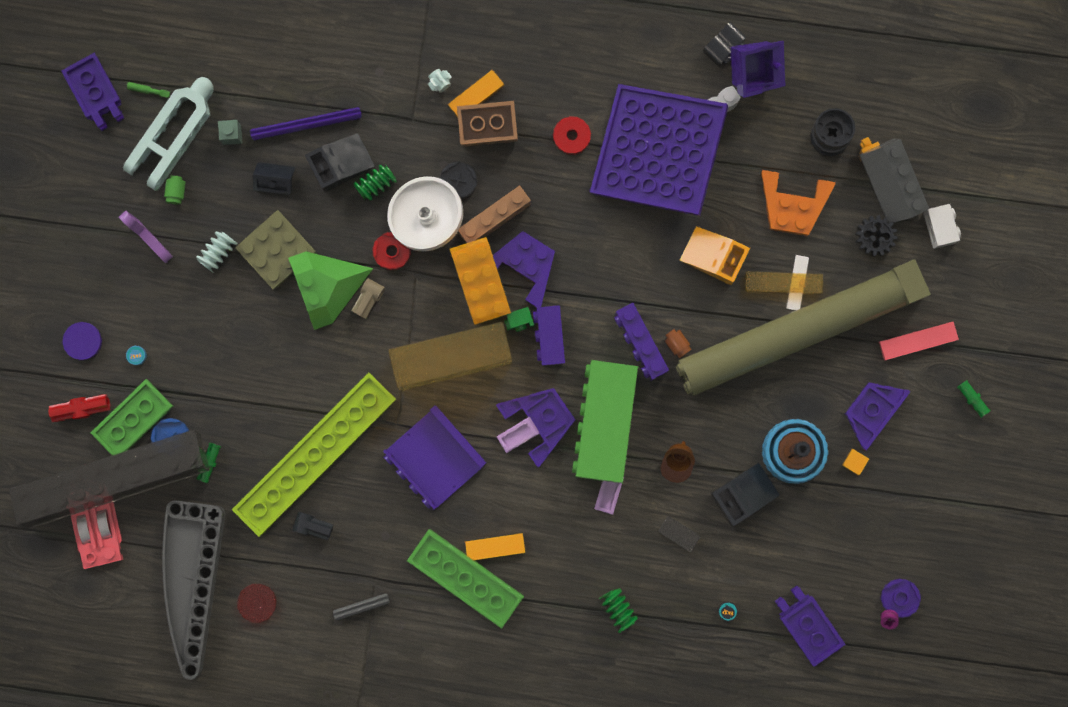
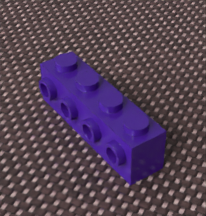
M634 303L615 312L616 317H614L615 322L619 328L622 326L625 332L623 334L627 344L631 343L634 349L632 353L636 361L640 360L643 366L641 370L645 378L649 377L650 381L667 373L669 369Z

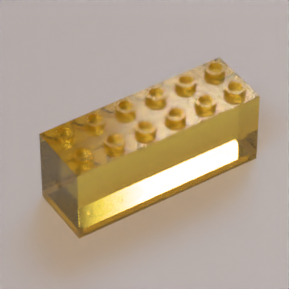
M503 322L389 349L397 388L401 391L513 364Z

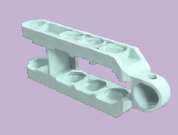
M200 77L195 80L190 88L177 89L173 92L123 166L124 171L133 175L141 162L144 163L148 155L153 151L161 156L162 159L148 178L147 186L155 191L162 186L210 116L207 101L213 93V84L208 78ZM189 99L196 104V110L172 145L166 150L155 142L161 133L166 131L165 127L172 117L177 115L176 111L183 101Z

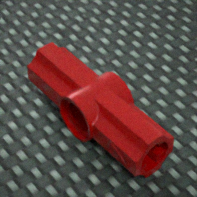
M102 394L89 398H75L66 403L49 406L48 412L52 422H59L68 419H82L89 417L91 414L110 411L111 405L108 395Z

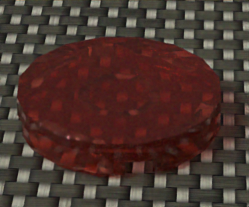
M264 584L247 586L241 591L237 602L240 614L250 622H262L269 619L274 614L277 605L274 592Z

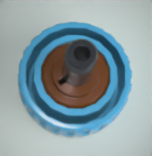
M800 419L785 420L775 425L765 436L762 444L763 462L771 475L778 480L791 484L804 483L816 477L823 470L827 462L828 444L821 430L815 427L814 424Z

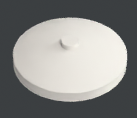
M436 177L416 178L401 186L392 197L388 207V224L392 234L405 247L416 251L435 250L447 244L457 234L463 220L462 201L456 190L446 181Z

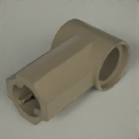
M368 278L361 288V294L352 312L367 319L374 304L381 298L385 287Z

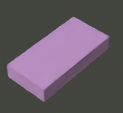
M528 417L498 435L497 438L505 452L508 453L538 435L539 431L531 418Z
M602 481L594 509L613 515L622 483Z

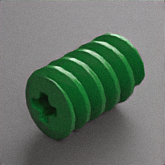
M386 164V167L378 165L379 172L373 169V176L367 173V181L360 178L361 185L354 182L355 188L364 200L365 198L372 200V193L378 196L377 189L384 192V184L391 187L390 180L395 183L397 182Z
M621 588L611 590L599 598H605L602 606L609 605L606 613L613 612L610 620L617 619L614 627L621 626L618 633L634 625V622L638 619L636 615L631 616L634 612L633 609H627L630 603H623L626 596H619L622 592Z

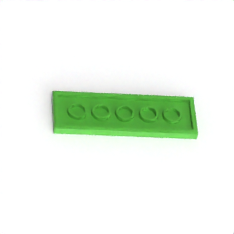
M431 529L427 531L407 560V562L501 629L524 597V595Z

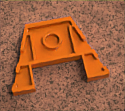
M762 170L761 178L763 180L770 230L808 236L831 194L835 182L818 179L814 199L776 192L779 173Z

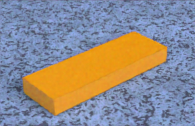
M491 70L451 101L448 106L458 117L457 106L481 104L501 89L504 83Z
M523 533L465 542L467 556L473 560L525 553Z

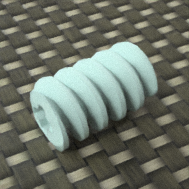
M216 231L217 239L210 238L213 245L206 244L205 246L208 251L201 250L203 257L196 256L198 262L211 272H213L211 268H219L216 262H224L221 255L228 256L225 250H233L230 244H238L223 232Z

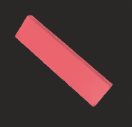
M949 322L881 341L879 345L885 361L957 341L959 338L954 322Z

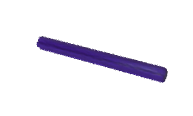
M357 107L251 129L250 135L253 140L359 119L362 117L360 108Z

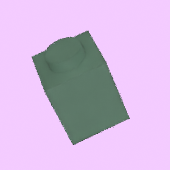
M238 120L218 121L219 140L223 145L242 144V130Z

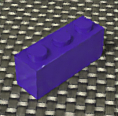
M560 305L537 307V311L533 312L534 323H538L539 329L535 331L536 342H540V350H537V359L542 361V365L565 363Z

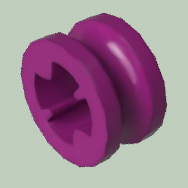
M893 610L883 611L881 614L882 627L885 629H895L899 624L897 612Z

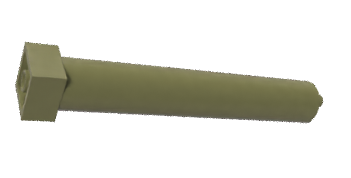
M914 259L872 279L678 360L675 368L679 377L683 376L685 383L683 386L687 395L691 393L695 396L899 308L920 301L931 295Z

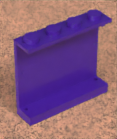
M436 405L394 444L383 451L386 454L384 459L390 465L395 464L398 468L396 471L403 480L405 478L411 483L409 487L415 494L420 493L424 499L421 501L428 509L431 507L436 509L487 464Z

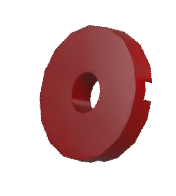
M569 116L557 123L553 139L558 149L566 154L575 155L584 151L588 146L591 132L584 120ZM574 131L577 133V138L569 140L566 136L567 133Z
M392 232L380 236L373 246V256L377 264L387 270H398L404 267L411 255V249L402 245ZM390 246L396 247V255H387V249Z

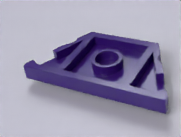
M870 382L866 384L845 412L863 450L867 451L909 395V390L882 386Z

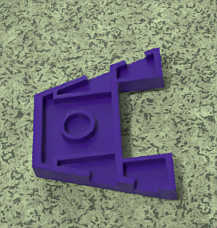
M522 231L497 251L493 258L497 270L503 263L535 283L525 301L536 308L541 307L555 251Z
M554 388L496 405L505 420L523 409L526 415L533 421L544 440V443L528 453L537 467L544 462L575 421V418Z

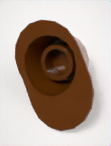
M682 441L681 444L672 445L664 455L661 473L666 480L679 483L684 482L691 475L695 464V457L685 441Z

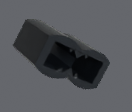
M729 22L704 47L703 52L718 67L722 63L726 65L731 60V47L746 45L744 43L746 36Z

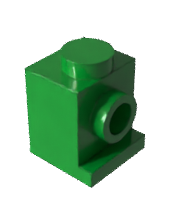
M528 307L506 314L507 319L504 322L507 330L515 329L516 332L527 329V325H530V328L534 327Z

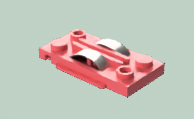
M107 485L69 493L70 515L83 569L123 560L120 552L121 533L114 502L110 501Z

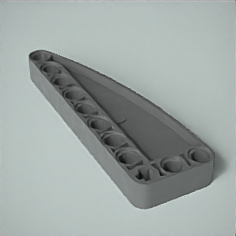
M171 501L166 507L163 533L162 567L164 598L169 630L177 661L183 677L190 680L200 676L203 671L226 513L221 506ZM176 504H179L181 507V512L178 515L173 512V507ZM196 506L200 509L198 517H194L192 514V510ZM212 512H219V517L214 519V516H211ZM211 528L215 529L217 533L214 539L208 536ZM207 548L213 549L214 554L212 558H208L205 555ZM205 567H208L211 571L208 578L202 574ZM202 586L208 590L206 597L200 595V588ZM199 606L205 609V614L202 617L197 614ZM196 625L200 626L202 629V634L200 636H197L194 633V627ZM193 645L199 648L198 655L192 654L191 647ZM189 665L195 666V675L188 672Z

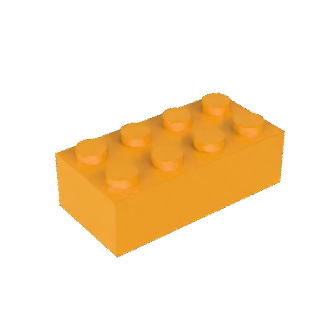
M484 237L450 248L474 325L511 313L487 238Z

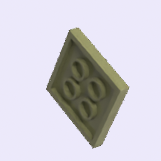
M279 210L235 247L273 290L293 274L289 257L303 252L317 253Z

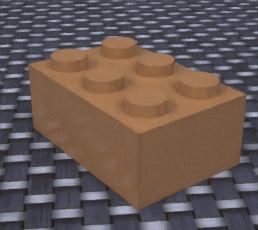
M514 101L457 106L461 147L518 141Z

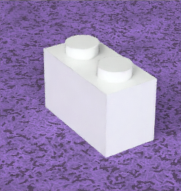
M950 204L931 208L924 212L933 249L952 245L960 241L961 232L959 227H956L954 220L956 219V214Z

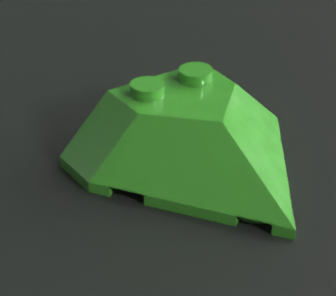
M303 252L288 258L314 330L332 324L373 270V268L310 252Z

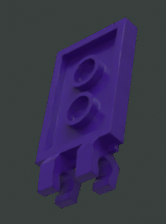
M95 53L61 70L86 118L91 121L94 120L101 131L108 128L102 117L107 112L111 111L118 122L125 119L118 107L122 101Z
M796 585L791 589V592L798 600L795 604L789 607L782 597L776 599L775 603L782 611L779 614L781 621L814 667L846 644L813 596L808 594L805 596L800 587Z

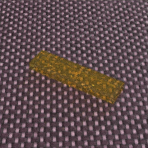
M746 271L745 291L822 294L823 274Z

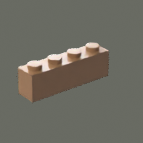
M519 185L460 227L458 233L465 243L484 238L529 207L531 200Z

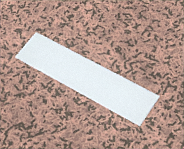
M799 255L795 257L787 309H800L809 257Z

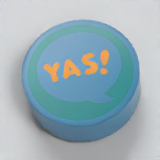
M132 346L127 350L126 358L133 365H141L145 362L147 354L142 347Z

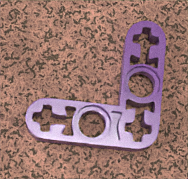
M128 211L123 212L119 216L122 222L137 233L165 263L173 257L135 216Z

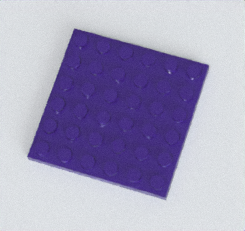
M618 84L590 193L700 216L728 104Z

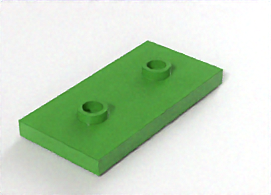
M145 379L91 434L116 460H119L174 406L148 379Z

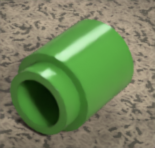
M171 176L170 179H166L164 195L166 203L180 205L181 200H184L186 182L182 180V177Z

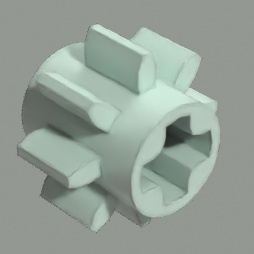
M437 69L428 77L430 79L428 86L432 91L438 90L441 93L451 85L449 79L452 77L447 70L441 71Z

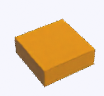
M851 449L842 466L860 475L869 458Z

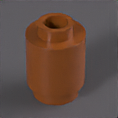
M673 329L665 335L667 337L665 343L673 354L679 358L692 350L689 346L691 344L680 330L676 332Z

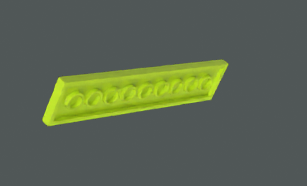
M368 373L232 510L260 537L396 399Z

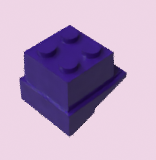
M783 40L773 43L765 41L731 47L732 84L737 88V93L743 98L785 86Z

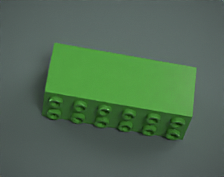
M591 360L590 365L587 364L585 377L588 378V384L584 383L582 394L586 399L585 403L581 404L580 409L583 422H579L577 434L581 435L580 442L576 441L575 454H578V460L573 462L572 473H576L575 477L623 483L638 366Z

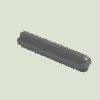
M385 593L333 611L335 620H339L390 603V600Z

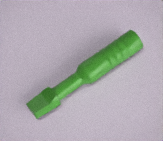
M131 82L127 84V89L147 94H158L161 97H170V92L166 90L152 89L149 86Z

